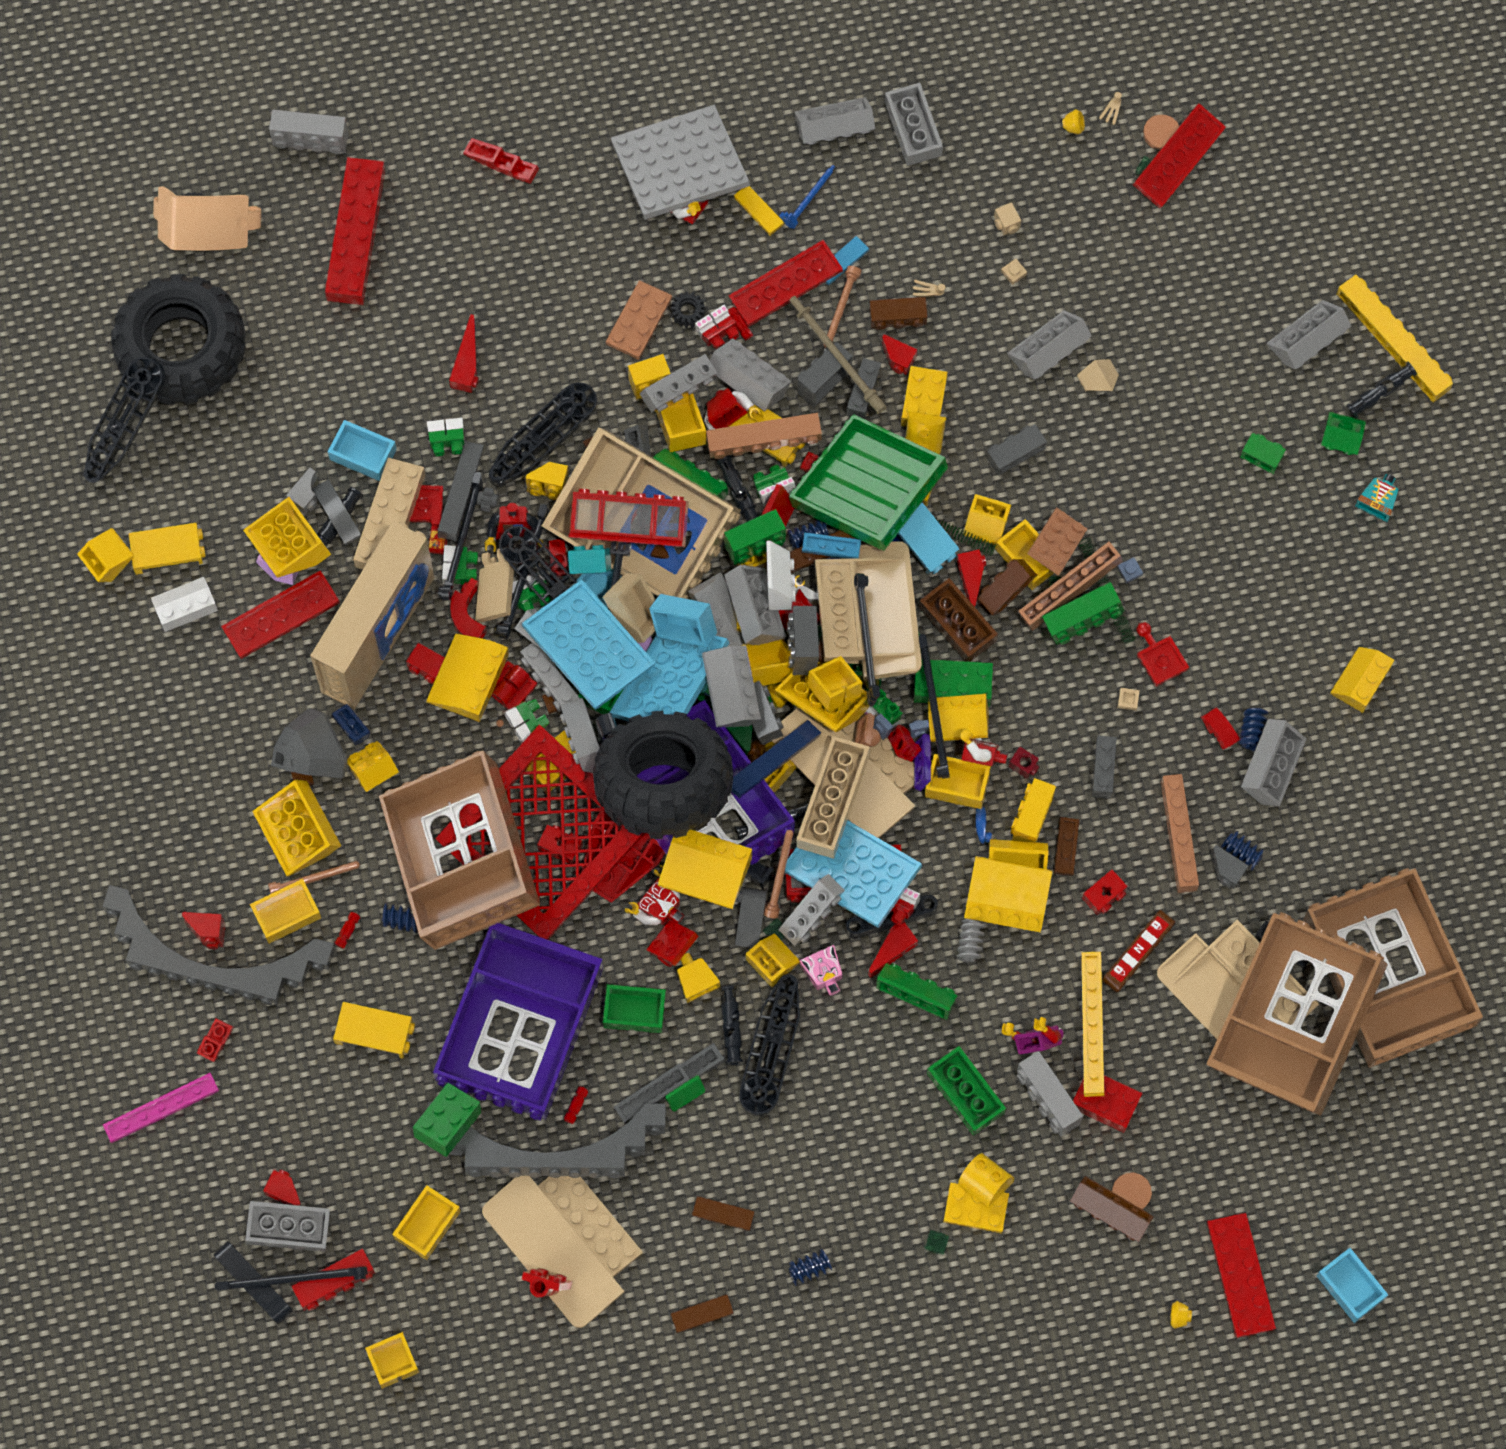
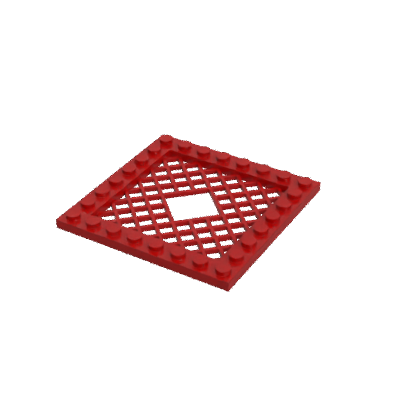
M539 724L499 768L505 791H507L510 807L511 803L521 802V813L512 814L513 816H521V826L516 827L517 830L521 829V843L524 853V816L561 814L562 851L525 853V856H535V866H529V869H535L536 880H533V882L536 883L539 902L540 896H549L550 906L540 907L539 905L517 915L540 938L549 940L645 833H641L639 836L628 832L624 825H621L622 829L619 831V826L614 821H605L604 806L600 805L594 791L593 773L583 771L581 765L576 764L573 755ZM542 753V754H544L546 757H538V756ZM546 760L547 770L537 771V761ZM550 761L560 770H550ZM533 763V771L524 772ZM560 773V783L550 784V774ZM537 774H547V784H537ZM564 774L573 782L564 783ZM524 775H533L534 785H524ZM520 777V786H512ZM564 786H574V796H564ZM577 786L587 795L578 796ZM547 787V797L537 798V788ZM551 787H560L561 797H551ZM534 788V798L524 799V789ZM511 789H520L521 799L511 800ZM588 798V809H578V799ZM574 799V809L564 810V800ZM591 799L601 808H591ZM561 800V810L551 811V801ZM538 801H547L548 811H538ZM524 802H534V812H524ZM470 803L465 805L460 811L459 819L462 828L465 829L477 824L480 820L482 821L483 816L480 807L477 804ZM601 811L602 821L592 822L591 812ZM578 812H588V822L578 823ZM565 813H574L575 823H565ZM452 821L435 838L443 847L457 840ZM605 824H615V834L605 835ZM592 825H602V835H592ZM575 826V837H565V827ZM578 826H588V836H578ZM486 829L478 831L481 832V842H472V836H468V842L466 841L472 861L486 856L485 845H491L490 841L485 842ZM602 838V849H592V839ZM605 838H613V839L606 845V840H605ZM589 839V849L579 850V840ZM565 840H575V850L565 851ZM481 845L482 855L472 846ZM460 850L451 852L461 864L465 865ZM592 852H600L592 859ZM575 853L576 864H566V854ZM579 853H589V863H579ZM562 854V864L552 865V855ZM539 855H549V865L539 866ZM587 866L579 875V867ZM576 867V877L566 878V868ZM552 868H562V878L553 879ZM539 869H549V879H539ZM563 881V892H553V882ZM566 881H573L566 889ZM549 882V893H539V883ZM554 895H561V896L553 903V896H554Z

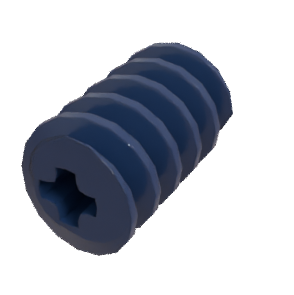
M819 520L815 521V526L812 523H808V529L805 525L801 526V531L797 527L794 528V534L791 530H787L792 549L793 547L798 549L800 545H803L804 533L829 535L826 524L824 522L821 524Z
M1249 708L1244 711L1245 717L1242 720L1244 724L1241 726L1242 732L1240 733L1241 739L1239 744L1245 749L1256 750L1260 740L1259 737L1263 733L1260 730H1263L1265 727L1261 723H1265L1268 720L1263 717L1269 714L1267 710Z
M1239 831L1231 833L1221 848L1223 849L1227 846L1226 852L1230 853L1233 851L1232 855L1234 857L1239 856V860L1242 862L1246 860L1245 864L1248 866L1252 864L1251 871H1253L1262 859L1264 849L1257 852V844L1250 847L1251 840L1244 842V835L1240 838L1237 837Z
M385 903L382 913L383 927L387 928L390 924L391 928L395 929L398 924L400 931L406 927L407 932H410L413 928L414 933H418L410 907L403 912L401 905L398 910H395V904H392L391 908L388 909V905Z
M820 1249L819 1256L812 1252V1259L805 1255L804 1262L801 1258H797V1265L790 1261L788 1270L794 1285L797 1286L798 1279L805 1283L804 1277L806 1276L811 1281L813 1273L819 1278V1271L826 1275L827 1268L832 1271V1267L826 1253Z

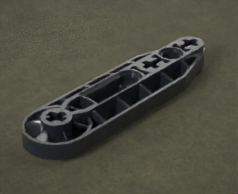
M150 356L139 357L133 360L125 371L90 438L84 469V477L87 481L94 483L102 480L127 455L165 381V370L157 359ZM137 361L141 362V364L143 365L142 368H138L136 364ZM151 361L154 362L153 367L149 366ZM122 386H124L127 389L122 399L119 400L117 399V396ZM147 400L149 404L144 414H142L139 410L144 401ZM115 402L118 406L113 416H110L108 413ZM132 409V411H131L129 417H128L127 420H126V417H127L128 413H129L130 410ZM136 416H138L141 419L136 429L134 430L131 428V425L133 424ZM107 419L110 422L103 433L99 430L104 420ZM129 432L132 436L127 446L122 443ZM99 435L101 439L94 449V440ZM119 448L124 450L121 457L115 461L114 458ZM101 452L106 455L105 461L100 457Z
M580 382L568 385L504 444L489 471L491 484L495 487H503L505 484L532 472L588 420L597 408V396L593 388L586 383ZM588 390L591 393L586 397L585 392ZM587 401L593 402L594 406H587ZM554 406L555 409L545 417L543 414L550 407ZM541 418L542 421L535 428L531 429L530 426ZM572 423L574 426L564 435L562 431ZM526 430L529 432L521 441L516 440ZM557 436L561 437L552 447L548 445ZM514 443L515 446L507 454H505L504 452L506 451L507 447ZM544 448L548 451L538 460L535 458ZM510 461L516 462L514 466L507 465ZM530 461H533V462H534V464L531 465L530 467H528V468H526V469H524V470H521V469H523Z
M513 526L504 531L499 542L501 554L546 605L549 603L545 599L550 595L555 599L569 589L565 583L569 577L575 584L577 583L576 579L530 529L522 526ZM525 529L523 537H520L521 530ZM508 532L513 536L512 538L507 535ZM516 541L522 542V544H520L522 545L521 549L515 548V546H517L515 544ZM538 542H539V543L541 544V546H542L539 550H537V549H538ZM544 549L555 560L550 565L540 555ZM535 556L536 559L531 564H529L528 561L532 560ZM540 562L558 581L557 583L538 565ZM513 563L522 565L517 569ZM556 564L567 574L563 579L552 569ZM525 567L535 577L531 583L520 572ZM537 567L539 569V573L543 575L544 578L553 587L550 588L533 568ZM536 582H539L547 590L548 593L544 597L533 587Z
M791 974L783 975L779 979L761 1008L739 1094L742 1108L753 1116L769 1114L775 1109L779 1100L800 1020L798 981ZM791 982L788 993H785V984ZM777 990L776 997L772 998V996ZM795 994H797V1004L793 1003ZM780 1000H787L789 1004L786 1007H781L778 1002ZM768 1002L773 1003L770 1017L762 1015ZM792 1008L798 1011L796 1024L788 1021ZM780 1013L782 1014L781 1022L779 1025H776ZM761 1020L769 1022L765 1035L757 1034ZM787 1027L795 1028L791 1042L783 1040ZM756 1038L764 1040L760 1054L753 1053ZM767 1042H769V1050L765 1059L766 1065L765 1068H761ZM775 1044H777L778 1047L775 1054L772 1070L768 1069L769 1063H771L773 1050L775 1048ZM782 1045L790 1046L786 1061L778 1059ZM751 1057L759 1059L756 1072L748 1071ZM777 1064L785 1065L782 1079L774 1077ZM759 1074L769 1076V1078L759 1076ZM746 1075L751 1076V1078L745 1081ZM774 1083L780 1084L779 1090H777V1087ZM775 1090V1094L768 1096V1091ZM758 1093H762V1097H760V1099H756V1095H758ZM766 1102L772 1106L770 1109L765 1105Z

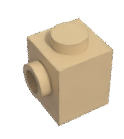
M1012 202L995 209L994 222L996 228L1001 230L1003 235L1016 233L1020 229L1021 219Z

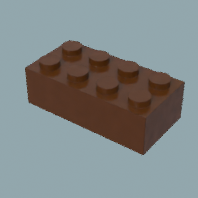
M950 578L920 600L919 609L965 662H971L997 642L998 633Z

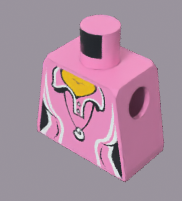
M834 945L800 960L801 969L817 990L826 987L830 996L840 991L836 982L842 979V971Z

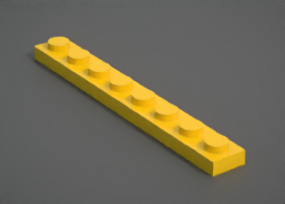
M1081 952L1084 1097L1104 1096L1101 952Z

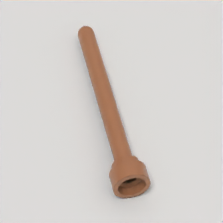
M848 266L845 273L847 281L827 334L832 342L853 283L860 278L862 272L861 269L855 266Z
M787 830L785 833L771 899L764 908L763 914L769 918H778L780 908L777 903L793 838L792 830Z
M354 861L282 884L280 882H272L268 884L269 890L272 894L301 879L304 880L305 884L357 869L360 864L358 861Z

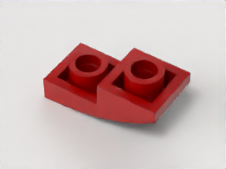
M1218 708L1212 709L1201 717L1209 734L1214 733L1222 750L1227 749L1240 740L1230 722Z
M215 1018L207 1036H204L197 1054L215 1062L231 1035L234 1026Z

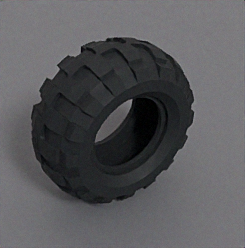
M171 274V277L164 279L157 277L148 281V285L141 289L139 287L136 288L127 297L126 305L123 304L119 308L114 318L115 326L111 331L114 358L122 376L133 360L139 357L150 356L157 359L165 370V381L157 396L160 403L174 405L176 402H185V404L198 402V399L207 395L211 397L221 391V386L225 382H230L238 372L239 362H242L246 350V332L243 319L237 305L231 300L230 295L221 287L213 286L209 280L198 276L188 278L185 274ZM178 318L192 319L207 329L208 337L205 345L196 355L186 360H165L150 350V343L154 333L161 325L170 320ZM140 361L136 362L138 368L143 367ZM151 361L149 366L153 367L154 362Z
M651 711L650 716L642 717L639 714L629 718L625 726L618 724L611 730L607 739H604L595 756V765L593 767L594 791L598 802L602 807L604 806L606 814L618 826L624 825L625 829H628L630 833L638 836L641 833H647L651 839H663V835L673 834L675 838L687 836L688 830L695 829L699 831L707 826L711 818H716L728 800L727 796L730 795L733 785L732 757L719 734L712 730L703 720L699 718L691 720L687 717L686 713L675 711L674 715L664 714L663 711ZM658 765L677 766L690 773L680 781L663 785L648 783L637 777L642 771Z

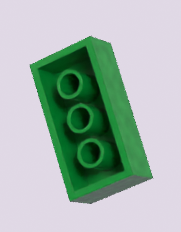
M1109 582L1042 617L1056 645H1063L1076 635H1084L1092 627L1102 626L1110 618L1120 617L1125 610L1112 583Z
M921 659V669L915 673L914 702L929 703L923 660ZM930 660L936 697L986 694L987 703L990 707L993 663Z
M960 1046L927 1068L926 1074L973 1136L1005 1114L1006 1107Z

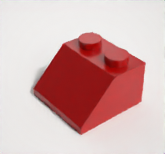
M182 912L186 926L206 948L218 949V947L224 946L226 924L221 914Z

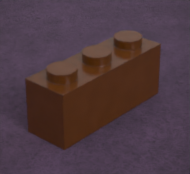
M925 297L870 301L871 328L883 330L886 327L900 329L905 326L921 327L927 325Z
M1024 559L1011 560L1006 565L1007 569L1004 572L998 573L994 577V582L981 590L982 594L978 599L992 615L1000 614L1038 576Z

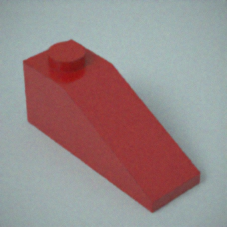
M980 550L957 554V565L966 598L974 607H976L984 566H986L985 556L981 555Z
M905 922L901 925L896 924L889 930L890 933L887 935L868 971L870 978L882 971L886 963L890 965L918 946V939Z

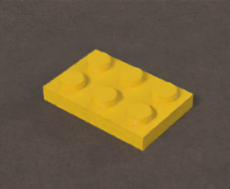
M950 1182L943 1223L1002 1233L1009 1193L1004 1192L988 1207L959 1184Z

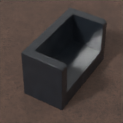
M759 862L753 865L750 864L745 878L763 890L774 875V868L770 866L768 869Z

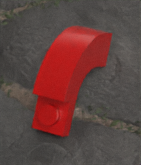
M471 578L469 582H465L463 585L462 593L455 590L451 599V617L458 634L483 639L487 633L486 626L473 620L467 612L468 606L479 585L477 580Z

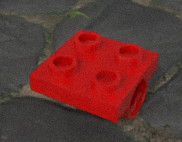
M507 661L491 697L506 709H511L524 702L538 684L530 678L523 668L518 665L514 666Z
M669 920L646 950L666 966H676L699 936L694 931Z
M542 1268L523 1272L521 1279L530 1282V1292L535 1297L553 1296L559 1291L570 1290L572 1286V1281L567 1280V1276L561 1274L551 1275L548 1274V1270Z

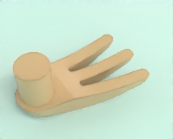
M1120 92L1114 94V97L1100 115V120L1111 108L1105 121L1108 123L1113 111L1116 110L1112 124L1116 123L1121 105L1122 94Z
M914 280V283L924 286H913L914 290L929 293H913V296L933 297L944 294V284L935 285Z

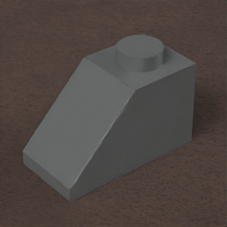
M1215 845L1212 857L1217 878L1226 888L1231 887L1235 889L1247 871L1248 865Z

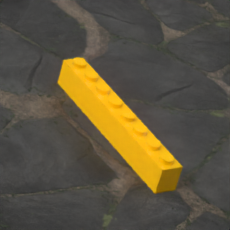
M1354 275L1339 286L1337 291L1338 297L1401 367L1406 365L1405 362H1410L1418 374L1411 376L1412 380L1433 403L1451 390L1453 385L1451 377L1440 369V365L1436 360L1430 358L1427 350L1416 342L1412 333L1404 329L1402 322L1391 314L1388 306L1383 305L1379 301L1378 295L1375 292H1371L1362 278Z

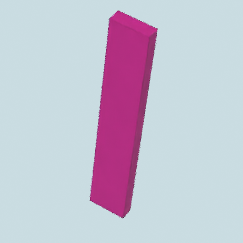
M208 1073L103 1124V1127L110 1142L114 1143L219 1092V1089L211 1073Z

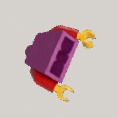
M1040 1017V1020L1034 1018V1030L1024 1033L1014 1032V1024L1003 1023L1001 1031L1003 1035L1012 1036L1011 1038L1016 1042L1018 1054L1044 1051L1062 1044L1064 1036L1063 1030L1057 1025L1046 1026V1018Z

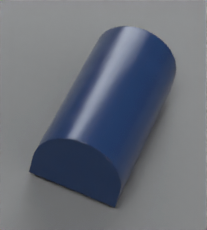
M348 704L332 713L333 719L354 745L361 744L369 737L370 731Z

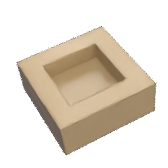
M1014 259L1001 269L1003 275L1012 285L1027 275V271L1017 259Z
M1120 688L1118 708L1137 711L1140 690Z

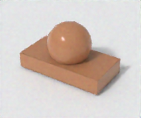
M869 713L857 721L855 743L869 747L879 744L881 736L873 728L875 719L873 714Z

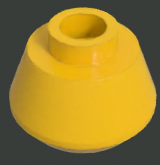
M1075 109L1063 118V128L1068 132L1081 134L1084 131L1085 121L1081 111Z
M781 683L768 685L771 700L777 708H782L788 701L775 692V689Z
M1179 1301L1172 1303L1170 1325L1175 1329L1187 1326V1322H1191L1192 1310H1188V1306Z

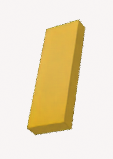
M750 186L742 188L734 194V199L770 236L784 225L779 216Z

